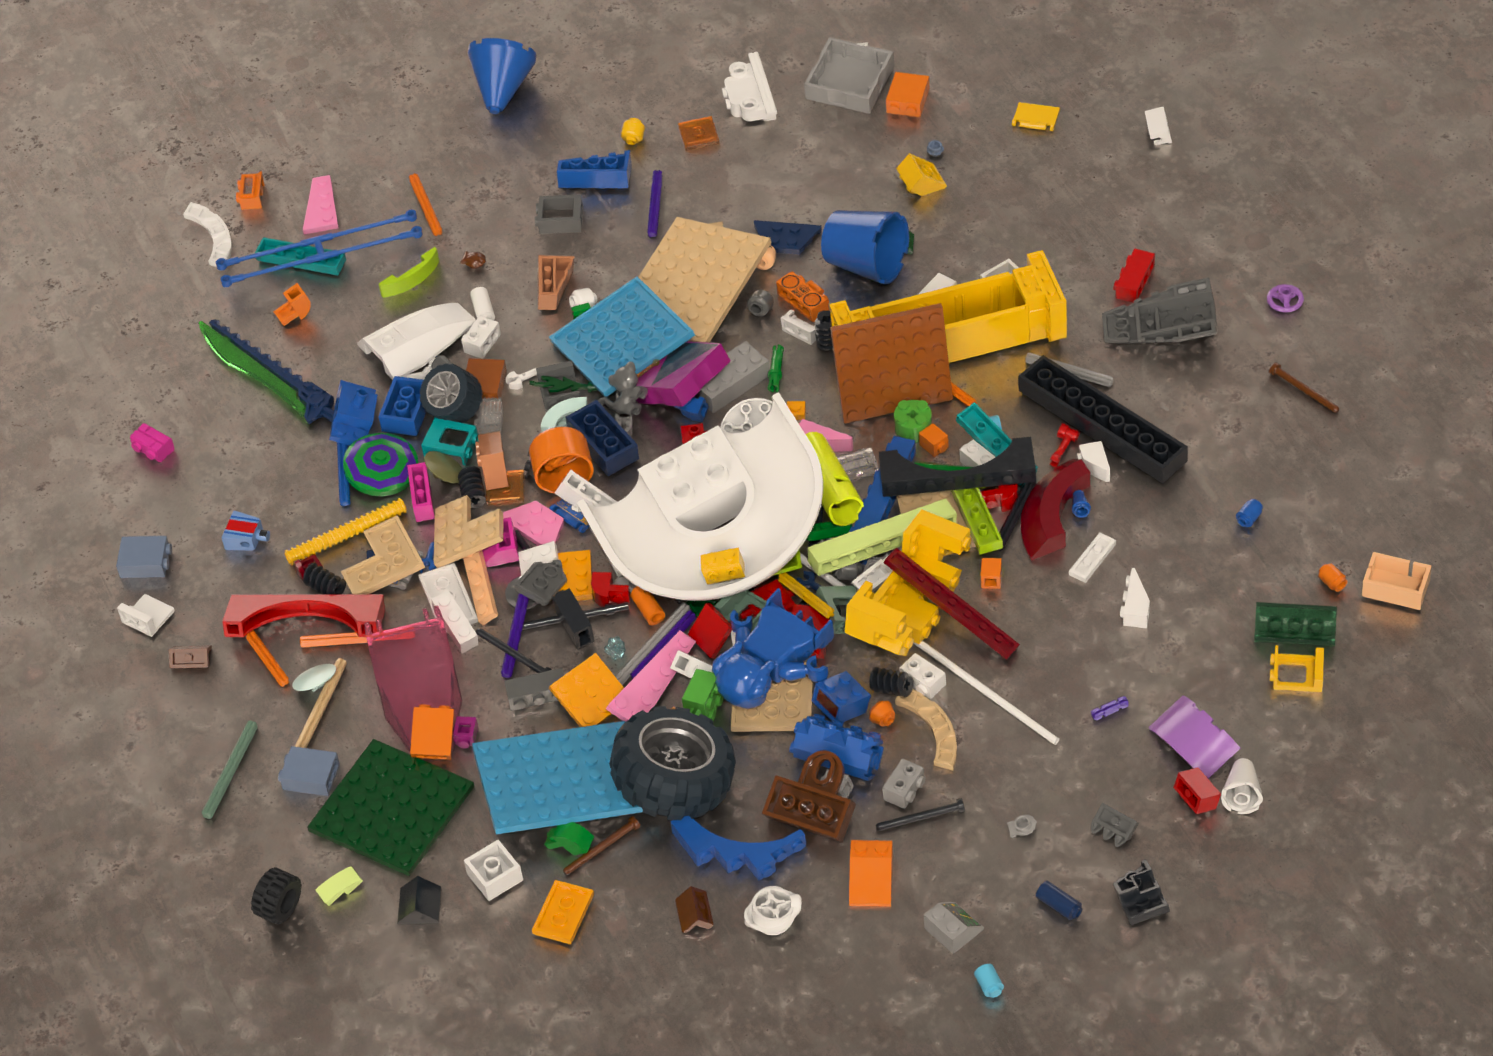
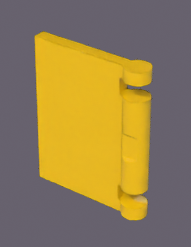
M1019 102L1012 120V126L1016 127L1017 122H1020V127L1046 130L1047 126H1050V131H1054L1060 107Z

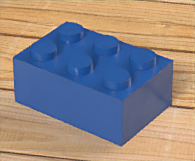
M394 376L379 414L382 432L411 436L418 435L426 414V410L420 402V389L422 381H424L423 379Z

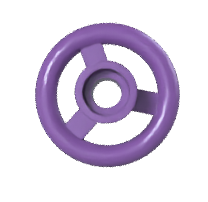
M1289 284L1277 285L1267 294L1269 306L1283 313L1299 309L1304 301L1301 290ZM1298 296V302L1290 306L1291 298ZM1272 297L1279 299L1284 307L1276 305Z

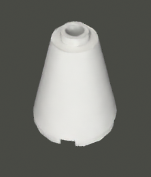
M1241 758L1234 762L1222 790V804L1229 811L1232 809L1238 811V814H1249L1256 811L1263 801V794L1254 765L1248 759Z

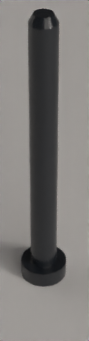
M482 628L476 630L478 636L533 671L541 673L552 670L549 667L543 668Z
M962 798L956 799V803L877 823L876 829L877 831H882L958 810L962 813L965 812Z

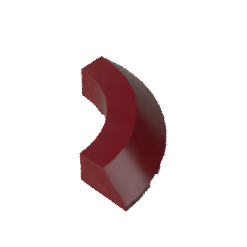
M1071 459L1047 473L1029 494L1022 510L1021 534L1023 545L1031 561L1066 547V532L1060 521L1061 514L1067 501L1073 498L1075 491H1083L1090 487V471L1082 459Z

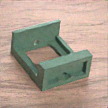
M821 586L815 594L834 609V616L830 617V620L833 621L834 634H846V618L840 616L835 605H847L856 594L854 586Z
M746 590L722 598L714 607L730 624V614L733 610H736L739 615L749 604L760 608L761 611L752 620L753 627L750 630L752 632L757 626L762 609L767 601Z

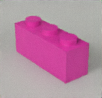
M425 462L407 465L416 522L435 519L429 473Z

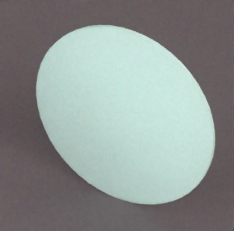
M322 664L312 667L300 674L294 680L292 687L297 691L311 689L315 692L322 688L335 674L336 667L333 664Z

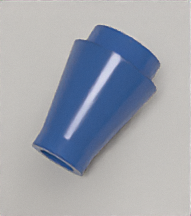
M1077 490L1073 493L1072 512L1079 518L1086 517L1091 510V506L1084 492Z

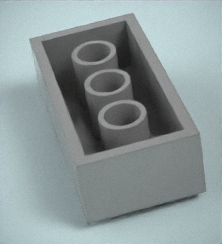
M746 341L727 353L731 361L694 396L697 399L699 397L705 398L709 406L708 409L713 414L768 378V371L770 370L769 360Z

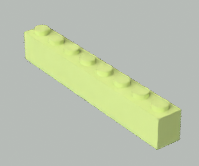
M945 498L808 547V562L816 574L820 576L901 547L903 532L921 509L956 523L957 513Z

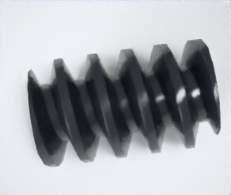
M829 310L819 312L815 320L817 346L825 351L833 349Z
M476 466L465 467L458 474L461 496L467 495L471 499L472 509L480 508L486 502L481 471Z
M314 562L304 572V584L319 593L343 594L345 591V579H341L337 575L335 576L332 572L329 573V570L323 569L322 566H318Z
M875 667L871 672L869 685L870 689L876 693L881 692L882 694L908 697L913 690L914 680L911 676H908L907 672Z

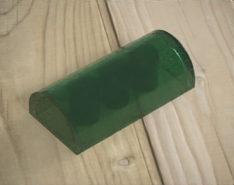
M1256 602L1254 642L1335 647L1337 606Z

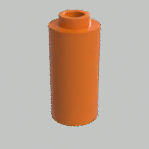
M638 586L634 587L630 596L649 625H657L665 618V612L652 593Z

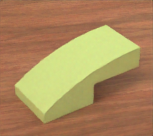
M350 866L330 877L315 890L325 904L330 906L344 892L349 895L363 880L354 868Z

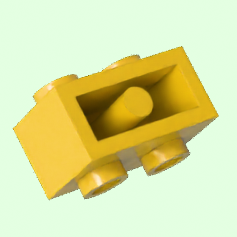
M739 547L701 555V571L707 585L745 577V564Z

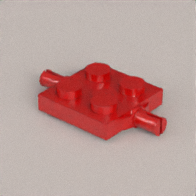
M778 579L750 591L767 601L779 588L781 589L784 609L792 612L793 605L795 604L791 597L796 594L791 590L783 588ZM749 604V608L742 611L739 616L741 620L747 618V616L756 617L761 609L753 604Z

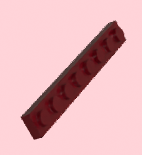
M895 548L883 562L1006 660L1018 649L1020 645L1018 642L898 548Z

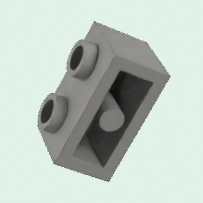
M902 758L882 788L883 800L905 809L909 802H913L918 788H922L925 783L924 767Z

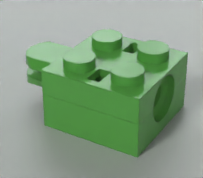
M696 668L682 697L683 708L690 709V713L698 716L703 714L714 721L718 706L722 705L723 697L718 692L714 673Z

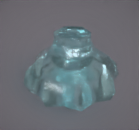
M618 636L609 638L604 651L615 661L622 659L626 651L625 642Z

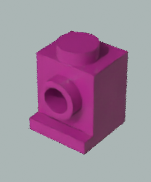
M457 716L453 732L455 745L466 749L476 742L477 732L479 731L476 717Z

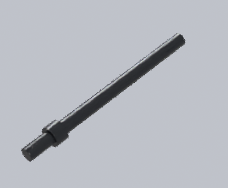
M628 602L614 605L609 603L605 604L604 607L583 610L587 618L604 614L609 616L614 615V612L629 610ZM558 616L527 621L523 623L522 630L561 623Z

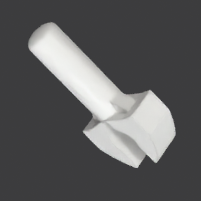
M536 368L522 374H516L515 371L510 372L506 377V384H509V389L518 390L523 388V381L537 375Z

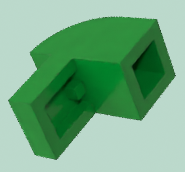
M570 822L551 828L544 845L548 849L564 847L572 855H580L588 852L594 835L583 826Z

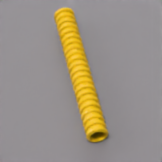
M398 498L397 501L393 500L391 504L382 505L381 508H376V511L371 510L370 513H365V516L361 515L359 519L356 517L354 521L350 520L349 523L345 522L343 526L339 525V528H333V531L328 530V533L324 532L322 536L317 535V538L313 537L311 541L306 540V543L302 542L300 546L296 545V548L291 547L289 551L285 550L286 559L293 566V561L297 559L303 560L310 555H316V552L321 553V550L325 551L327 547L332 548V545L336 546L338 542L347 541L349 537L353 538V535L357 536L359 533H363L364 530L372 528L385 520H389L396 515L401 516V513H407L406 505L401 498Z

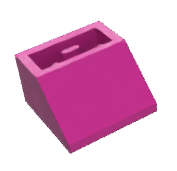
M511 517L503 519V541L482 550L486 568L519 561L516 532Z

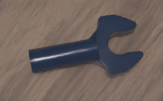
M803 571L804 578L807 580L804 581L797 577V581L807 589L812 588L817 592L821 585L815 582V573Z

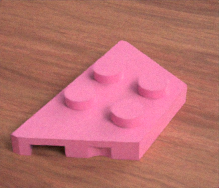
M537 501L503 512V519L511 517L515 530H518L523 537L537 546L552 541L556 543L560 537L559 533L564 526V518Z

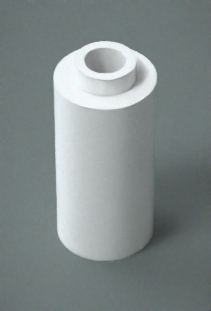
M484 287L474 288L470 293L477 319L479 316L495 320L487 289Z

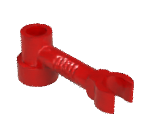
M1064 423L1061 424L1057 437L1063 440L1056 452L1052 454L1050 458L1052 461L1049 465L1053 467L1058 466L1069 443L1077 441L1080 434L1079 431L1071 429L1069 425Z

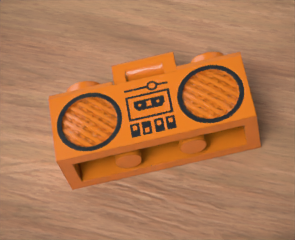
M791 271L776 281L777 294L812 323L816 320L819 312L829 310L828 297L823 294L824 290L812 280L805 282L803 276Z

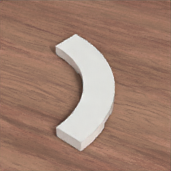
M190 202L183 214L184 218L202 225L210 233L214 242L213 251L208 260L209 265L216 266V260L219 258L230 259L232 241L224 221L207 207Z

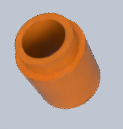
M1332 563L1325 564L1319 569V579L1331 590L1339 592L1347 585L1346 576Z

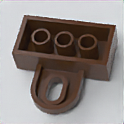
M826 750L817 751L805 761L798 782L775 775L762 814L769 819L843 843L856 804L850 799L838 796L845 773L841 759L833 752ZM830 761L831 767L826 779L818 780L817 775L822 762Z

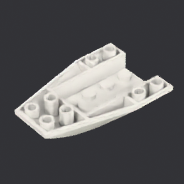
M459 303L436 305L416 311L362 338L357 342V345L366 354L373 352L383 362L385 373L393 380L394 376L405 377L407 374L428 364L433 358L471 328L473 322H476V319Z

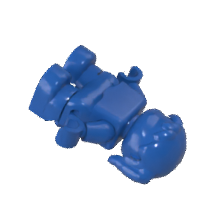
M779 588L767 599L757 626L752 632L750 631L753 627L752 616H747V620L741 622L739 621L737 611L733 610L731 612L730 620L732 630L735 633V644L720 654L713 661L712 665L718 692L726 701L739 708L752 709L765 702L766 694L772 686V681L780 683L783 679L793 681L805 678V675H808V678L814 682L827 679L828 667L815 668L817 667L816 655L810 656L814 650L825 648L834 639L832 620H829L818 631L814 627L813 617L810 616L804 622L802 621L803 611L799 610L796 615H793L784 609L781 589Z

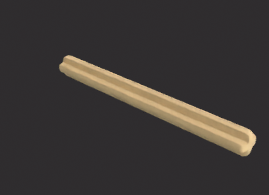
M342 658L336 660L334 664L336 672L325 683L295 747L307 748L347 665L346 660Z

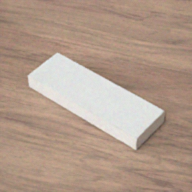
M1099 532L1069 570V575L1086 583L1115 547L1116 540Z

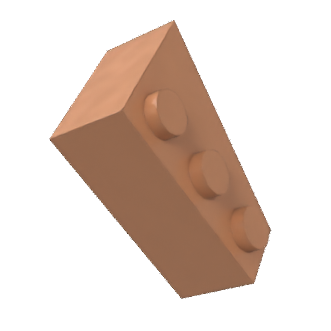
M500 431L478 435L479 441L475 442L478 467L483 469L486 490L509 487Z

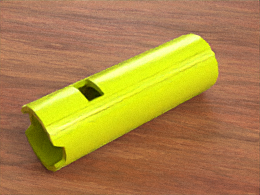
M818 432L805 434L811 442L822 468V506L834 524L839 526L853 524L858 520V514L861 512L862 507H864L862 499L823 434ZM836 504L838 508H832V506Z

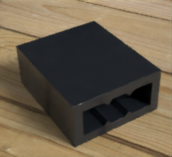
M568 588L557 592L552 597L556 614L577 650L595 642L591 623L571 589Z

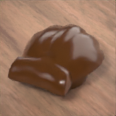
M465 251L460 264H466L470 268L476 269L486 262V257L481 252L469 253Z

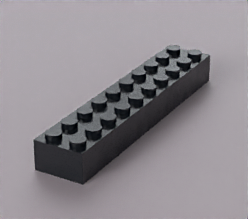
M1042 355L1018 376L1019 392L1097 442L1102 441L1103 446L1161 483L1169 479L1188 461V446L1046 356Z

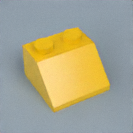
M909 153L896 168L900 174V179L905 182L906 189L911 194L924 196L947 187L932 162Z

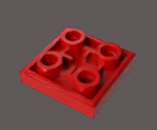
M706 603L688 635L696 641L695 643L710 658H716L732 632V627L711 603Z

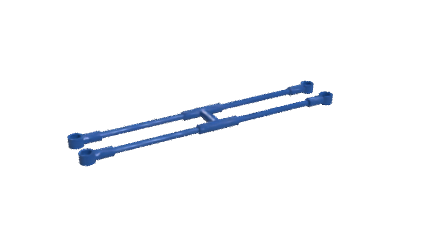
M411 209L406 211L405 214L394 216L391 219L333 234L319 235L301 240L298 243L239 258H219L216 260V266L218 270L222 271L227 266L239 264L241 261L315 244L317 254L308 256L306 259L247 274L222 276V286L230 287L232 283L243 281L246 278L304 263L309 264L333 258L339 254L398 239L421 238L423 235L422 228L414 226L411 230L399 233V235L341 250L335 249L324 252L321 242L333 240L335 237L394 222H414L417 219L416 211Z

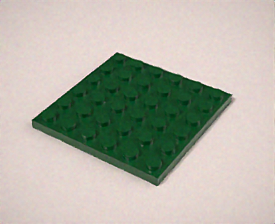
M373 739L307 828L309 832L410 876L475 787L474 782L417 757H411L406 752Z

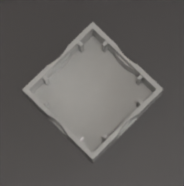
M829 37L820 54L819 61L812 68L804 83L805 98L870 114L895 67L894 52L871 46H861L853 42Z

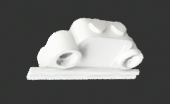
M749 53L750 63L734 62L729 66L731 77H727L724 80L725 87L722 88L723 98H727L725 99L727 110L730 109L734 117L742 116L746 121L760 119L765 121L775 120L777 110L759 53Z

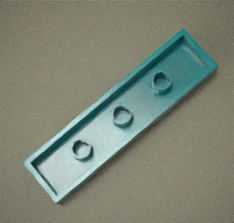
M263 237L255 253L294 243ZM300 246L257 257L256 260L282 265L306 259L308 256L316 255L317 251L313 246ZM324 249V252L332 251L330 249ZM343 253L333 258L292 267L338 276L346 262V256Z
M975 402L956 417V422L977 443L995 457L1000 455L1012 443V440Z

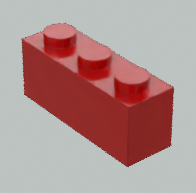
M1134 248L1132 254L1128 255L1126 266L1122 267L1120 278L1114 283L1113 290L1116 291V299L1134 303V300L1139 299L1155 267V253Z

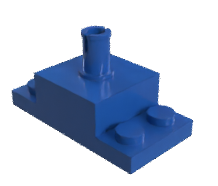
M340 380L329 440L350 446L357 439L369 435L378 394H375V389Z

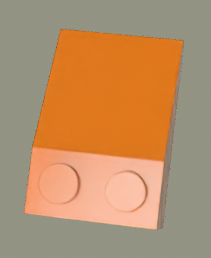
M851 840L849 906L891 907L893 842Z

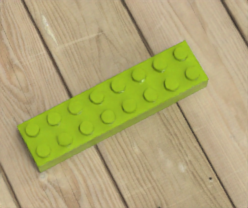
M979 488L951 490L963 519L970 529V534L979 554L1002 549V538Z

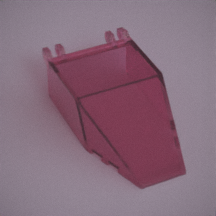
M438 605L434 606V613L437 618L429 620V613L425 608L423 609L425 621L383 631L381 620L378 619L376 625L379 632L371 633V625L369 622L365 623L366 639L385 719L393 727L394 732L401 738L409 752L411 750L414 707H419L421 704L430 705L431 708H439L441 705L450 706L455 712V727L456 718L460 716V707L463 701L443 617ZM453 738L452 752L455 750L454 738Z

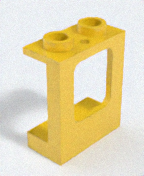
M1275 645V653H1271L1270 665H1274V669H1270V681H1274L1273 689L1322 692L1324 648H1316L1315 655L1278 654V646ZM1281 664L1305 666L1306 681L1304 683L1279 681L1278 666Z

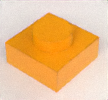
M787 401V406L795 419L805 420L806 402Z

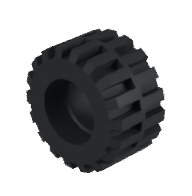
M277 867L269 869L260 878L253 892L251 900L253 914L279 925L285 922L298 904L302 888L301 880L299 877Z

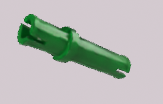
M779 344L777 350L776 345L772 347L767 387L770 392H774L775 386V391H779L780 380L782 379L781 368L784 347Z

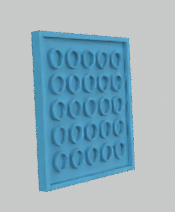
M636 276L549 336V339L569 361H572L573 365L604 397H607L616 391L615 387L609 384L608 378L615 374L619 368L624 367L631 361L635 364V373L639 375L694 337L695 334L674 311Z

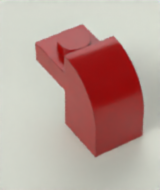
M1018 484L997 486V489L980 491L987 508L1001 507L1002 513L1011 510L1018 496Z
M592 572V594L594 601L599 606L604 607L605 604L630 603L629 585H613L612 572Z

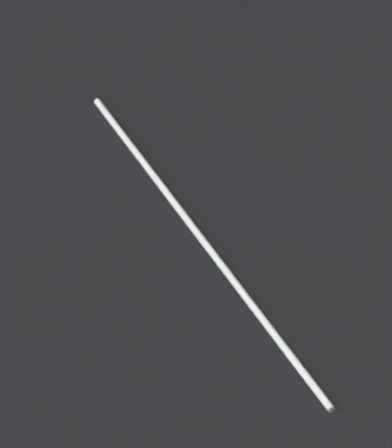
M800 553L801 563L815 572L809 564L808 558ZM829 573L820 575L821 578L833 586H846ZM924 641L920 645L913 642L917 647L1054 745L1059 742L1058 737Z

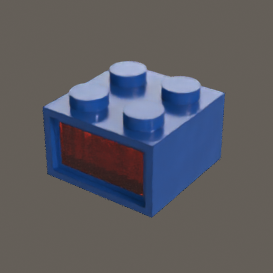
M845 671L817 682L811 701L831 721L839 720L845 722L867 712L871 694Z

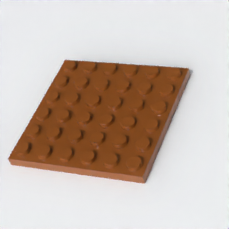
M941 303L830 327L844 424L894 413L898 403L902 400H924L928 405L953 400L944 315Z

